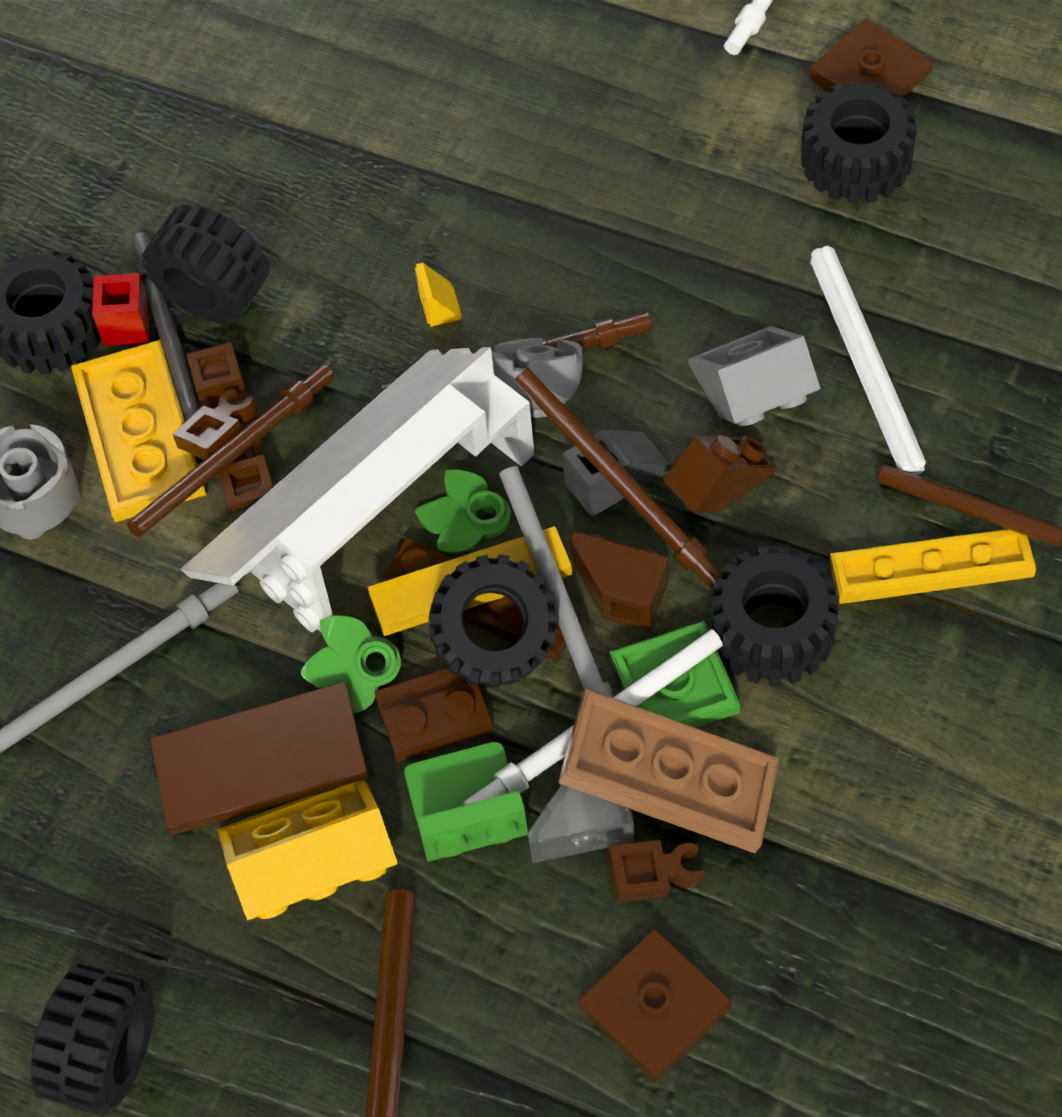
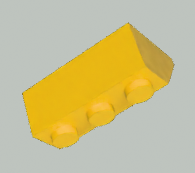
M365 779L300 798L217 829L225 861L247 921L256 917L268 919L278 916L288 908V905L306 898L310 900L326 898L335 893L338 886L357 879L359 881L376 879L385 874L387 868L398 864L379 808Z

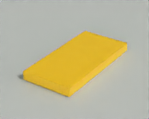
M160 340L71 366L114 522L134 517L198 465L195 455L177 448L173 433L185 421ZM204 485L185 501L207 495Z

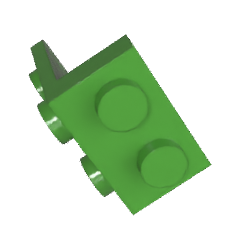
M490 742L412 763L405 768L404 775L427 862L453 857L469 850L508 842L514 838L528 835L525 809L520 791L463 805L465 800L494 781V774L508 765L504 748L500 743Z

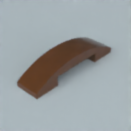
M231 342L186 354L201 407L207 406L215 409L219 405L220 396L231 388L236 390L240 403L247 398ZM252 419L251 421H249V422H247V423L240 424L241 430H242L245 426H247L250 422H252L254 419ZM260 440L219 472L229 511L255 504L273 488Z

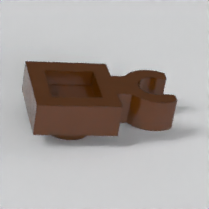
M231 388L220 396L219 405L215 409L202 406L173 433L177 448L205 460L241 430L240 424L251 421L257 415L258 410L254 397L248 396L240 403L236 390Z
M660 840L610 845L605 854L615 903L667 897L671 890L669 882H673L682 888H693L699 885L705 876L704 871H687L681 865V860L695 858L699 851L698 845L684 843L677 846L669 854H663Z

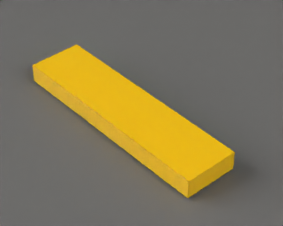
M556 527L544 529V535L561 578L572 575V565ZM524 536L367 587L383 635L387 636L429 622L431 604L441 582L447 574L450 575L456 570L458 565L465 561L470 563L475 561L476 557L488 555V558H497L498 555L510 556L509 561L519 564L520 560L529 564L530 567L528 569L537 575L538 571ZM496 593L480 594L468 603L465 610L505 596Z
M1009 529L830 553L829 561L836 585V594L839 596V604L1031 578L1035 576L1036 565L1028 536Z

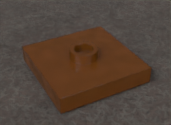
M865 19L810 67L809 78L828 91L831 90L832 86L838 84L842 87H847L849 82L859 81V85L867 86L868 82L876 83L879 89L884 90L886 87L895 91V98L904 97L932 72L933 61L868 19Z
M653 929L578 1001V1008L656 1083L732 1008V1001L663 936Z

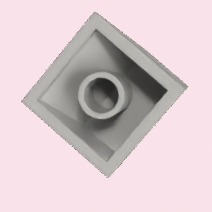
M773 326L766 327L687 359L692 372L718 416L731 423H737L738 426H747L761 421L765 417L764 412L780 406L781 409L798 406L807 401V394L820 390L804 336Z

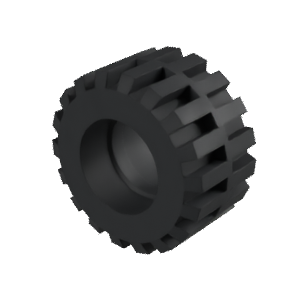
M859 81L849 82L847 87H842L838 84L831 87L830 93L821 92L817 95L816 103H810L806 109V117H804L801 166L805 167L804 175L807 180L815 181L814 188L822 193L827 190L830 192V198L839 200L840 197L848 198V203H858V199H866L868 203L877 201V195L881 194L887 197L893 194L894 186L900 188L905 183L906 175L910 174L917 124H915L916 117L913 110L908 109V102L903 97L895 98V91L888 87L882 90L878 88L876 83L868 82V85L864 86L859 85ZM860 140L869 144H853L847 141Z
M186 204L173 209L142 254L144 257L142 265L147 270L145 273L164 296L188 313L206 321H213L219 324H225L226 322L234 323L237 319L241 318L270 272L268 268L269 261L262 253L263 249L245 229L219 212L212 209L208 210L198 205H193L192 207Z
M45 249L43 254H37L36 250L26 252L25 257L18 259L17 256L8 259L9 264L7 266H0V357H4L6 363L13 368L19 365L22 372L29 374L34 369H38L40 375L50 374L51 369L59 368V371L62 372L69 369L68 364L74 361L77 363L86 359L85 352H94L99 345L96 338L100 337L92 315L94 283L90 273L87 272L86 266L81 261L74 262L72 255L63 253L57 256L55 250ZM47 307H56L53 311L39 317H30L33 313L37 312L38 310Z
M768 547L757 548V555L753 557L745 552L737 556V566L728 563L724 567L722 579L717 578L714 584L713 597H711V629L718 634L723 643V646L717 650L722 662L730 660V670L739 676L743 671L747 672L748 681L758 684L760 678L770 679L769 686H780L782 678H788L791 684L801 681L803 671L811 676L819 670L820 660L826 662L831 654V647L835 641L839 611V596H835L836 585L832 578L825 579L826 569L819 562L813 566L810 565V556L801 551L797 557L789 555L790 548L779 547L778 553H769ZM775 604L791 609L800 617V620L787 627L769 628L753 621L748 616V613L757 607Z
M488 555L476 557V560L467 563V561L461 563L450 575L447 574L443 579L431 604L428 632L430 642L434 644L436 656L439 661H443L449 667L448 671L454 676L459 675L465 678L467 683L475 686L478 683L487 685V687H498L502 684L508 683L510 685L518 682L521 678L532 673L548 655L550 648L554 645L557 636L555 631L559 623V612H555L554 603L556 599L553 591L548 592L544 585L546 582L544 577L540 573L535 575L528 569L530 567L529 564L520 560L519 564L509 561L510 556L498 555L497 558H488ZM496 593L503 595L518 607L522 615L523 626L519 638L513 645L504 650L489 651L475 645L464 631V610L468 603L480 594Z
M84 962L73 966L53 991L37 1028L31 1058L32 1087L39 1098L104 1117L106 1114L112 1113L131 1089L148 1048L154 1016L151 985L145 980Z

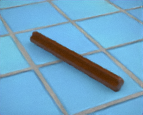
M406 889L389 890L385 899L366 1117H397L415 912L414 894Z

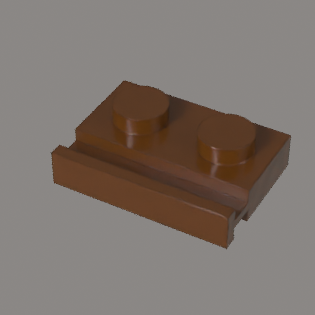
M448 668L374 691L375 699L397 762L493 732L492 721L478 683L476 686L467 683L465 678L459 675L454 676L448 671Z

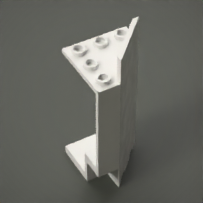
M482 347L474 354H472L469 348L450 349L445 355H442L439 350H429L180 570L190 578L232 586L244 575L251 572L261 580L260 585L272 600L276 603H281L284 600L294 609L295 617L307 630L314 632L318 629L321 632L320 620L333 616L320 566L457 442L475 457L492 443L520 466L524 465L534 455L530 403L494 375L491 347Z

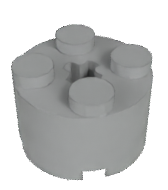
M29 424L31 429L17 430L12 425L0 429V528L9 533L18 534L24 539L32 540L40 537L44 531L61 523L71 513L74 506L78 504L81 495L77 477L61 440L52 431L39 425Z

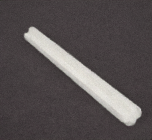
M825 246L821 249L816 248L811 253V265L897 468L913 475H919L925 469L926 460L838 256L831 246Z

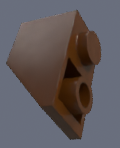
M695 436L663 481L694 513L721 512L769 478L777 467L765 456L767 453L765 447L750 436Z
M574 532L571 538L573 566L602 617L651 631L669 582L668 557L661 556L658 552L647 547L632 548L614 543L603 535H585Z

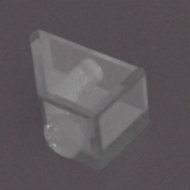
M561 785L527 833L532 863L608 848L610 845L634 842V822L631 809Z

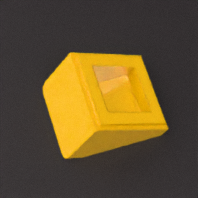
M416 264L415 273L418 292L427 324L433 327L460 320L462 314L453 285L426 264Z

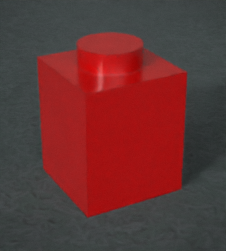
M140 273L94 276L92 315L103 345L149 343L151 306Z

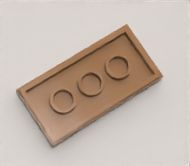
M586 689L579 703L558 783L756 853L762 845L779 758Z

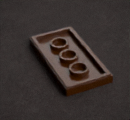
M345 682L150 738L166 825L171 835L370 778L349 690Z

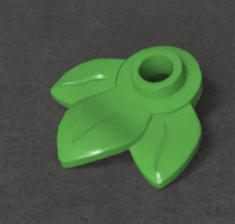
M446 470L444 482L447 496L415 509L416 517L425 529L434 534H439L437 550L448 554H461L472 550L483 538H492L502 534L508 528L511 521V510L506 500L497 493L489 491L484 478L463 470ZM491 514L495 516L494 518L489 520L480 519L483 515Z
M340 615L323 618L319 622L320 629L328 647L319 650L305 663L301 669V675L309 683L320 689L345 682L349 690L354 714L360 713L373 703L375 699L374 691H377L380 686L390 683L397 676L401 665L399 651L391 641L383 637H372L368 628L359 619ZM380 653L384 656L386 664L382 670L374 672L368 669L366 659L370 654Z

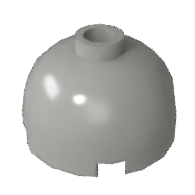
M529 338L499 343L494 346L495 352L491 351L494 375L529 401L530 414L533 418L546 417L547 415L513 381L527 367L563 404L575 395L581 382L583 350L582 346L576 342L557 339V348L542 345V338Z

